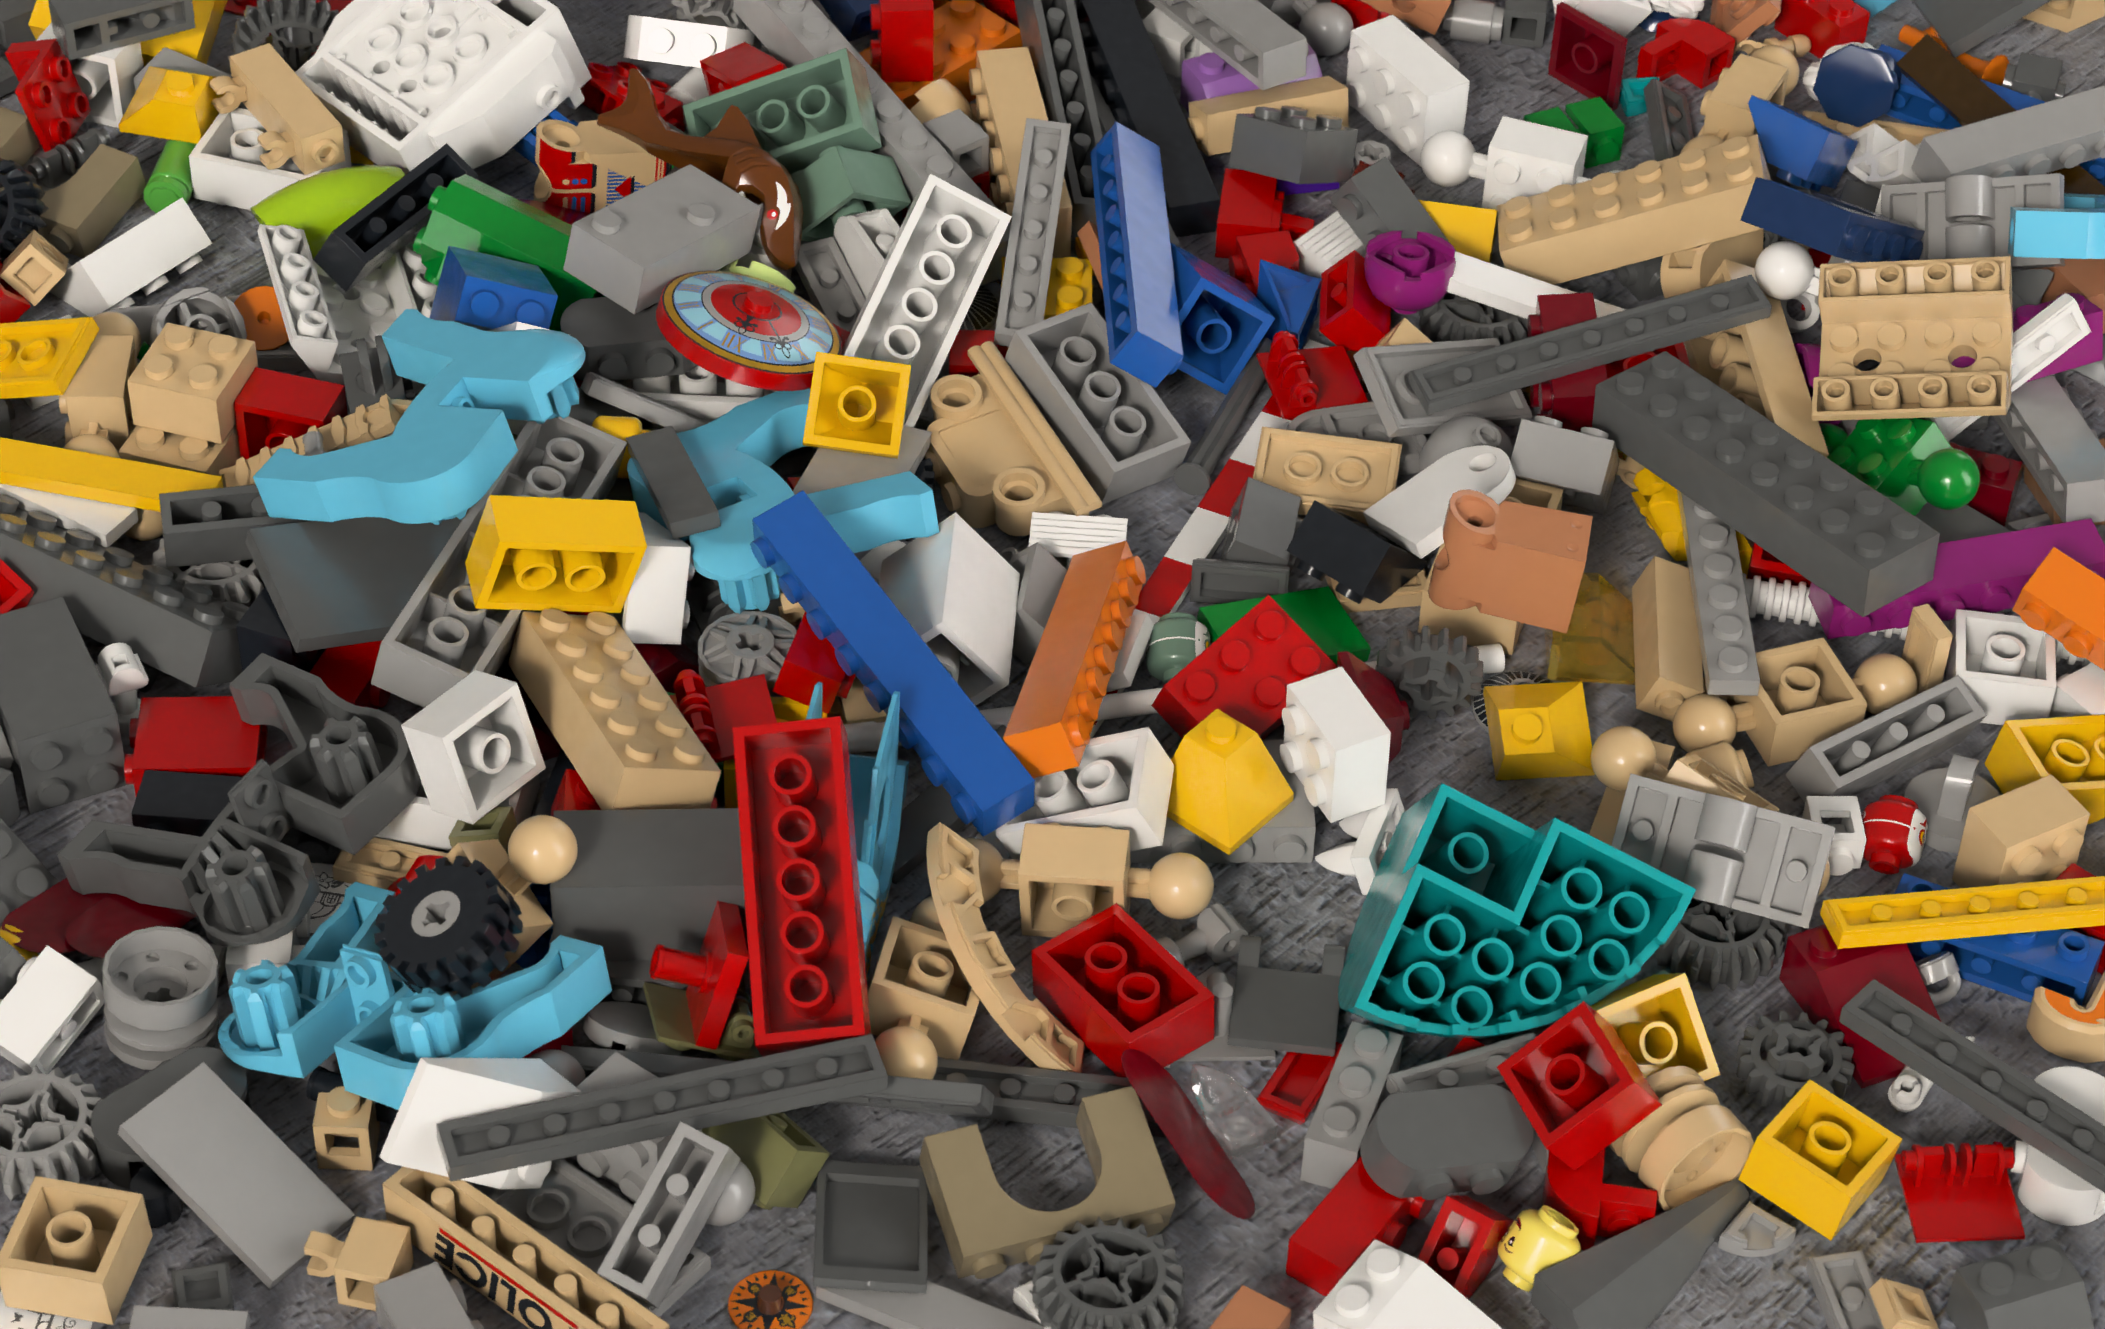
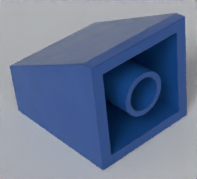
M1171 243L1179 322L1181 324V340L1184 357L1178 369L1227 395L1275 320V317L1244 283Z
M448 246L429 318L439 321H454L483 331H489L517 321L549 329L558 295L537 265Z

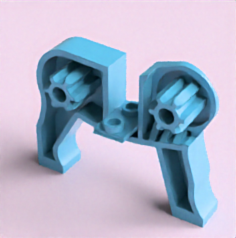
M2064 193V209L2010 207L2008 253L2013 257L2105 259V195Z
M405 309L384 332L382 339L396 375L425 384L426 386L403 413L391 436L313 456L298 455L291 449L279 448L253 476L269 517L322 522L362 517H381L400 523L422 524L431 522L434 525H440L443 520L455 517L458 519L464 518L467 509L476 504L487 493L518 451L506 419L535 421L538 424H544L547 419L559 416L563 419L568 417L571 406L579 404V390L573 375L582 367L585 361L586 354L583 345L571 335L560 331L548 329L483 331L454 321L430 319L422 315L418 309Z
M809 388L799 391H776L736 406L728 413L703 426L676 433L713 500L721 526L679 539L682 541L690 540L696 572L706 578L718 580L722 601L725 604H729V607L735 613L740 614L743 610L753 609L764 611L767 610L771 599H779V577L771 567L763 568L752 552L750 543L754 541L752 519L795 495L789 485L770 466L787 452L806 447L803 445V437L811 390ZM630 458L627 464V471L633 501H636L638 512L646 513L668 530L632 458ZM910 471L807 494L853 553L867 551L897 540L927 538L939 533L933 490Z
M354 882L345 889V896L338 910L317 928L301 952L288 962L287 965L276 967L270 960H262L260 965L247 970L238 969L235 972L232 980L233 985H230L228 991L234 1012L221 1024L218 1031V1039L224 1054L234 1063L255 1071L295 1078H305L335 1052L345 1091L399 1110L420 1058H523L540 1046L565 1034L611 993L612 987L603 946L559 935L550 943L549 952L541 961L531 967L494 980L484 988L482 986L473 988L472 995L464 998L459 994L452 997L449 993L438 995L430 987L423 988L419 994L417 992L414 994L395 972L389 971L387 963L378 953L381 949L375 944L374 934L382 932L375 925L377 915L388 913L383 902L388 894L396 897L395 892Z

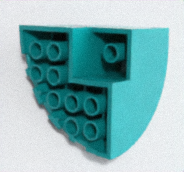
M1441 783L1406 810L1399 820L1365 898L1349 942L1339 981V1006L1343 1010L1373 1023L1405 1032L1447 1038H1483L1514 1034L1558 1021L1583 1001L1592 1006L1605 998L1606 995L1614 991L1623 982L1637 974L1641 970V966L1661 945L1665 944L1681 921L1697 889L1555 817L1537 830H1534Z

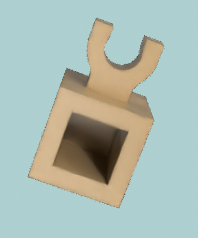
M356 1216L345 1242L329 1234L311 1230L304 1246L305 1255L311 1256L307 1266V1274L318 1277L335 1276L338 1304L376 1311L373 1286L410 1272L414 1263L410 1227L398 1225L389 1220L377 1221Z

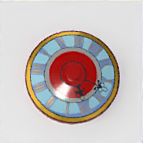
M697 271L675 277L664 287L656 309V321L661 333L679 353L711 373L755 388L776 391L810 389L816 352L841 355L842 342L836 328L816 307L800 296L778 285L743 274L724 271Z

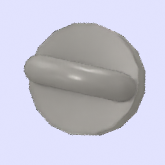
M1942 951L1915 961L1925 986L1945 978L1948 980V984L1943 990L1936 993L1928 992L1934 1006L1947 1003L1957 995L1962 982L1958 972L1960 969L1953 952Z

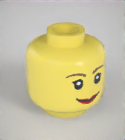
M1543 1205L1539 1210L1531 1208L1523 1210L1516 1217L1497 1246L1498 1255L1506 1265L1502 1272L1503 1275L1518 1288L1530 1292L1533 1288L1536 1273L1581 1252L1580 1243L1576 1238L1579 1233L1578 1228L1563 1214L1549 1206Z

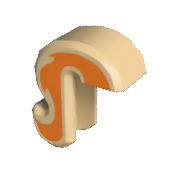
M2105 971L2086 1008L2078 1005L2074 999L2042 986L2035 988L2027 1018V1030L2037 1044L2061 1058L2082 1063L2105 1061Z

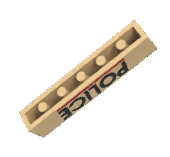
M402 1167L382 1183L386 1220L410 1227L412 1245L437 1261L529 1329H670V1325L466 1181L457 1180L450 1182L449 1177Z

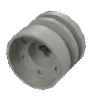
M742 611L740 614L733 613L720 617L706 627L698 640L699 675L702 676L705 687L765 674L770 697H785L772 691L797 630L780 616L762 611Z
M155 926L135 930L118 939L105 954L102 968L103 996L105 999L103 1010L105 1018L104 1035L109 1049L124 1063L143 1070H153L162 1062L172 1059L192 1047H213L217 1040L219 1028V1002L217 1000L218 960L212 946L199 935L176 927Z

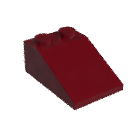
M1825 924L1788 936L1779 979L1801 1009L1808 1014V1018L1813 1025L1825 1019L1828 1021L1827 1033L1842 1032L1844 1034L1842 1046L1853 1048L1854 1052L1851 1063L1855 1064L1852 1077L1861 1089L1897 1077L1906 1066L1904 1063L1840 1023L1839 1020L1842 1007L1874 979L1941 1021L1907 943L1838 949Z

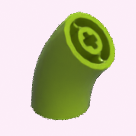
M381 165L345 167L327 171L280 189L250 209L259 224L271 226L288 225L296 229H303L312 258L314 259L333 230L395 184L405 174L401 168L396 166Z

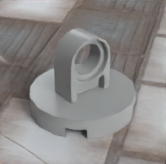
M1954 753L1949 768L1927 770L1913 777L1905 788L1903 797L1909 798L1918 804L1919 810L1927 818L1928 829L1924 842L1925 845L1938 851L1958 854L1969 808L2000 796L1995 787L1984 778L1976 775L1979 760Z

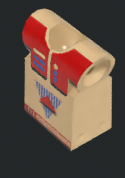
M545 120L537 125L535 162L540 172L534 185V201L594 213L669 174V163L649 154L641 146L627 138L598 126L597 120L580 121L577 126L561 120Z

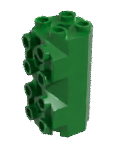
M466 174L453 179L447 188L439 185L433 192L428 204V210L432 211L427 227L424 226L419 231L413 244V251L421 255L422 263L427 268L424 277L428 282L438 286L448 246L537 265L558 295L549 329L560 332L561 316L568 306L580 299L606 297L563 270L572 225Z

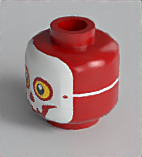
M1884 795L1877 801L1869 803L1861 815L1866 836L1863 858L1869 861V867L1879 873L1897 874L1900 869L1916 865L1921 858L1928 829L1927 818L1919 810L1918 804L1909 798L1899 795Z

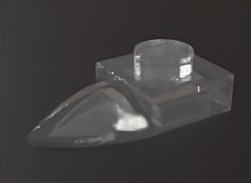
M1201 1064L1192 1065L1191 1089L1195 1101L1202 1111V1119L1231 1160L1277 1139L1278 1124L1246 1087L1235 1078L1220 1070Z

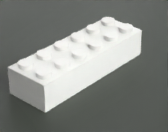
M932 174L928 176L916 194L841 351L843 356L911 365L904 426L913 428L1012 217Z

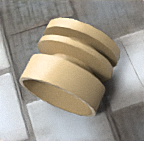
M1684 1065L1667 1067L1648 1076L1646 1080L1662 1106L1611 1143L1609 1147L1617 1156L1622 1157L1630 1171L1638 1173L1645 1189L1658 1191L1657 1203L1663 1210L1668 1211L1738 1178L1752 1150L1754 1141L1751 1133L1731 1110L1720 1105L1716 1093L1705 1085L1701 1076L1694 1069Z

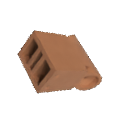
M1470 489L1459 490L1453 493L1449 500L1442 529L1445 546L1439 552L1434 563L1428 588L1429 598L1435 605L1443 609L1463 610L1476 606L1479 612L1567 634L1586 564L1593 516L1505 500L1498 505L1492 498L1481 492Z

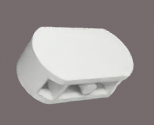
M628 15L624 58L701 67L699 60L746 42L753 46L755 34L751 30Z
M886 208L841 216L834 227L833 237L865 300L900 229Z
M2066 1066L2049 1069L2034 1079L2036 1083L2105 1126V1077L2084 1068ZM2015 1140L2013 1146L2015 1162L2010 1172L2019 1173L2017 1196L2030 1212L2043 1220L2065 1226L2091 1223L2105 1213L2104 1192L2025 1141Z

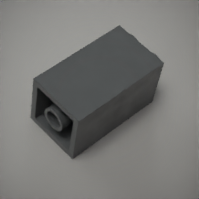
M63 597L0 614V725L14 759L10 770L13 773L29 814L129 785L126 784L124 776L125 758L117 711Z
M738 808L554 811L553 817L565 822L573 831L578 846L577 858L571 871L559 881L550 883L554 940L559 935L603 946L606 961L651 960L657 944L699 954L718 900L738 905L748 950Z

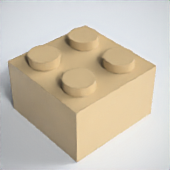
M167 322L127 380L133 425L222 444L236 423L234 401L255 367H258L255 341Z
M2052 774L1970 807L1952 880L1960 888L2055 880L2072 863L2077 864L2090 813Z
M35 1176L0 1251V1288L5 1305L7 1307L114 1325L153 1236L143 1194Z

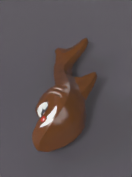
M630 69L626 100L621 106L599 114L597 125L627 138L641 146L649 154L679 169L691 164L760 206L753 241L764 248L769 260L778 270L786 271L795 267L799 257L803 226V205L799 188L788 170L770 153L761 148L750 122L740 109L731 105L718 126L703 137L671 129L659 115L655 97L648 80L638 69Z

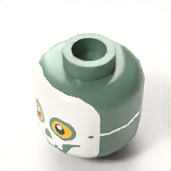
M1175 612L1160 617L1159 621L1153 626L1146 646V666L1149 673L1157 680L1163 681L1165 685L1210 646L1208 628L1200 623L1194 615Z

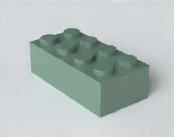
M847 48L683 105L688 134L702 137L718 126L731 105L738 107L750 122L761 148L779 161L788 170L790 175L807 168L819 159V154L823 150L832 146L839 145L859 151H872L882 147L866 69Z

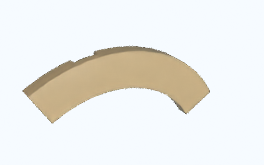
M939 822L928 831L927 872L938 919L959 967L990 1015L1006 1035L1040 1069L1081 1073L1084 1042L1063 1026L1037 998L1030 1001L1024 995L1010 975L1016 969L1005 953L995 931L987 932L979 908L984 904L979 878V849Z

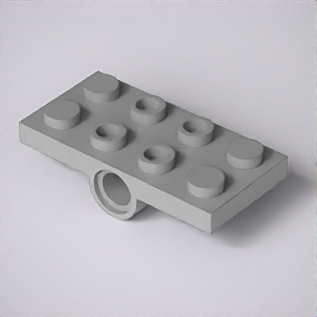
M2060 173L1997 178L1985 175H1958L1948 177L1942 182L1881 186V215L1925 231L1921 240L1923 242V250L1919 260L2010 256L2011 270L2065 266V258L2013 257L2008 253L2010 207L2064 209V176Z
M1630 773L1611 846L1697 889L1692 897L1694 899L1809 929L1836 827Z

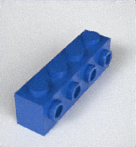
M1904 873L1894 894L1946 890L1949 888ZM2069 929L1912 942L1907 943V946L1914 961L1942 951L1953 952L1960 969L1958 972L1962 979L2030 1003L2032 1002L2035 988L2042 986L2074 999L2078 1005L2083 1007L2095 979L2105 942Z

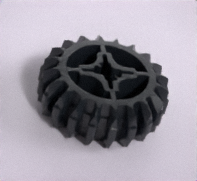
M0 158V188H5V190L0 192V262L3 265L4 260L33 230L38 232V229L47 227L45 222L40 219V216L49 208L41 201L45 192L36 184L37 178L32 173L23 169L22 165L12 160L7 161Z

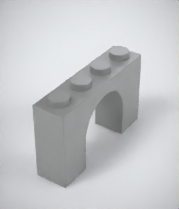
M1262 740L1294 792V799L1232 854L1227 855L1167 817L1163 845L1131 851V863H1156L1164 856L1178 852L1192 854L1200 858L1204 863H1312L1316 832L1314 806L1309 802L1304 786L1294 772L1289 773L1282 763L1280 745L1284 743V740Z

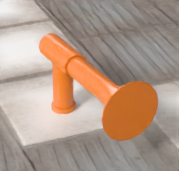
M1907 24L1899 32L1898 40L1911 47H1914L1928 34L1948 51L1931 27L1921 31ZM1964 52L1956 57L1961 64L1978 78L1999 86L2003 85L2005 72L2009 64L2007 56L2003 54L1997 55L1990 61L1973 57Z

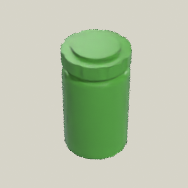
M168 140L143 192L145 203L155 213H158L182 197L186 204H188L193 193L189 155L197 144L176 140Z

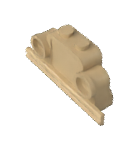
M986 341L981 346L976 345L968 350V357L980 374L972 377L959 374L948 375L934 383L930 391L934 422L927 428V431H931L932 434L930 447L925 454V459L930 458L933 463L935 479L941 487V494L946 507L951 512L956 510L958 515L969 526L984 528L997 524L999 529L1008 535L1026 536L1030 534L1032 512L1049 513L1059 511L1068 515H1076L1077 517L1080 515L1089 516L1090 511L1102 507V501L993 341Z

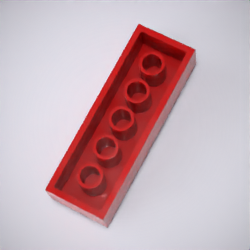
M841 717L732 727L755 1046L763 1057L871 1034L848 737Z

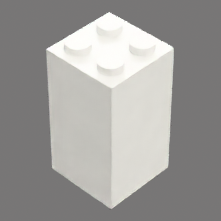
M955 512L938 524L939 533L927 538H916L884 559L881 566L879 586L976 706L1009 685L1020 573Z

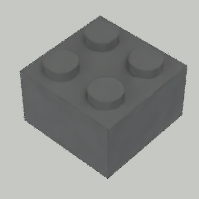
M1281 106V110L1269 107H1255V113L1236 115L1229 166L1296 184L1347 182L1352 174L1359 130L1342 126L1343 119L1335 116L1316 115V119L1306 117L1307 110L1303 108Z

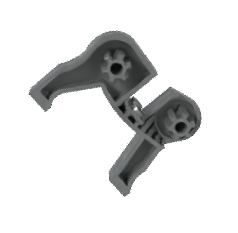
M261 653L232 681L229 687L242 721L253 726L272 725L280 728L287 735L293 750L270 766L264 759H261L227 793L230 799L229 804L221 811L202 837L91 820L57 854L69 884L74 891L82 895L92 893L118 894L141 904L190 912L197 917L208 939L220 946L240 947L269 942L290 933L298 927L321 891L308 855L280 842L292 827L355 855L413 801L420 788L421 779L401 727L402 724L395 717L381 710L351 704L333 693L320 677L264 653Z

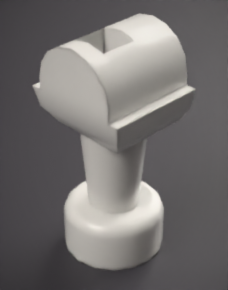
M119 642L110 644L101 650L98 655V664L95 667L109 696L114 698L113 705L117 711L121 736L129 737L130 719L139 718L141 699L137 698V689L148 685L149 679L138 654H133L131 647L126 643Z

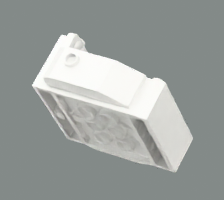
M353 0L335 16L314 56L295 72L342 125V130L348 131L349 145L377 165L401 168L405 175L445 144H448L472 169L503 156L548 114L556 109L559 104L565 103L573 109L580 106L585 101L580 88L592 78L560 9L547 0Z

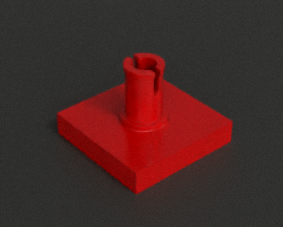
M718 900L700 953H691L657 944L651 958L649 970L651 979H662L688 985L686 995L695 1045L717 1050L749 959L738 905Z

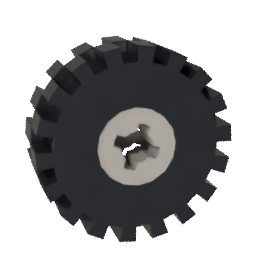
M456 856L454 864H452L447 857L435 859V868L432 870L425 864L416 868L415 872L418 877L413 881L409 882L404 877L396 885L401 890L397 897L388 894L383 902L388 913L378 914L375 923L382 932L374 934L375 944L381 949L378 953L414 994L416 992L419 994L423 988L430 987L438 995L449 993L452 997L453 991H456L464 998L473 994L471 985L479 982L484 988L493 980L488 974L494 968L503 972L509 962L504 957L505 953H516L520 944L513 934L522 933L523 922L518 918V915L522 913L512 895L482 862L475 859L471 863L466 856Z

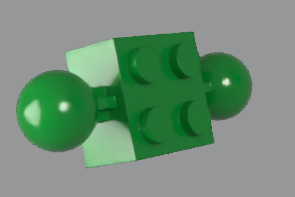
M1918 418L1859 420L1850 435L1837 425L1819 423L1829 453L1827 459L1845 469L1913 516L1927 502L1943 510L1961 508L1974 498L1979 489L1980 473L1975 461L1967 453L1952 448L1933 421Z

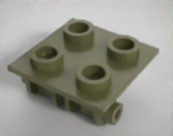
M743 977L717 1050L695 1045L686 990L644 982L643 989L658 1042H663L670 1048L680 1051L693 1048L712 1052L729 1061L762 1057L755 1046L753 1009L749 995L745 991Z

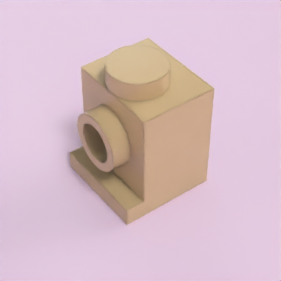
M344 1086L336 1087L329 1093L319 1092L313 1121L318 1169L373 1171L380 1133V1121H377L375 1101L345 1091ZM335 1137H357L359 1148L333 1147Z

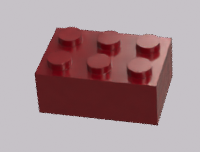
M1593 292L1537 295L1536 314L1528 315V338L1596 319L1597 314ZM1605 364L1531 385L1532 408L1539 407L1540 414H1536V416L1556 419L1563 423V429L1580 432L1581 427L1592 428L1596 384L1608 379Z

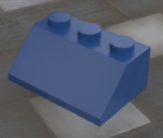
M1752 95L1748 105L1766 161L1779 168L1776 176L1796 186L1813 189L1817 192H1820L1822 186L1836 189L1858 141L1783 105Z

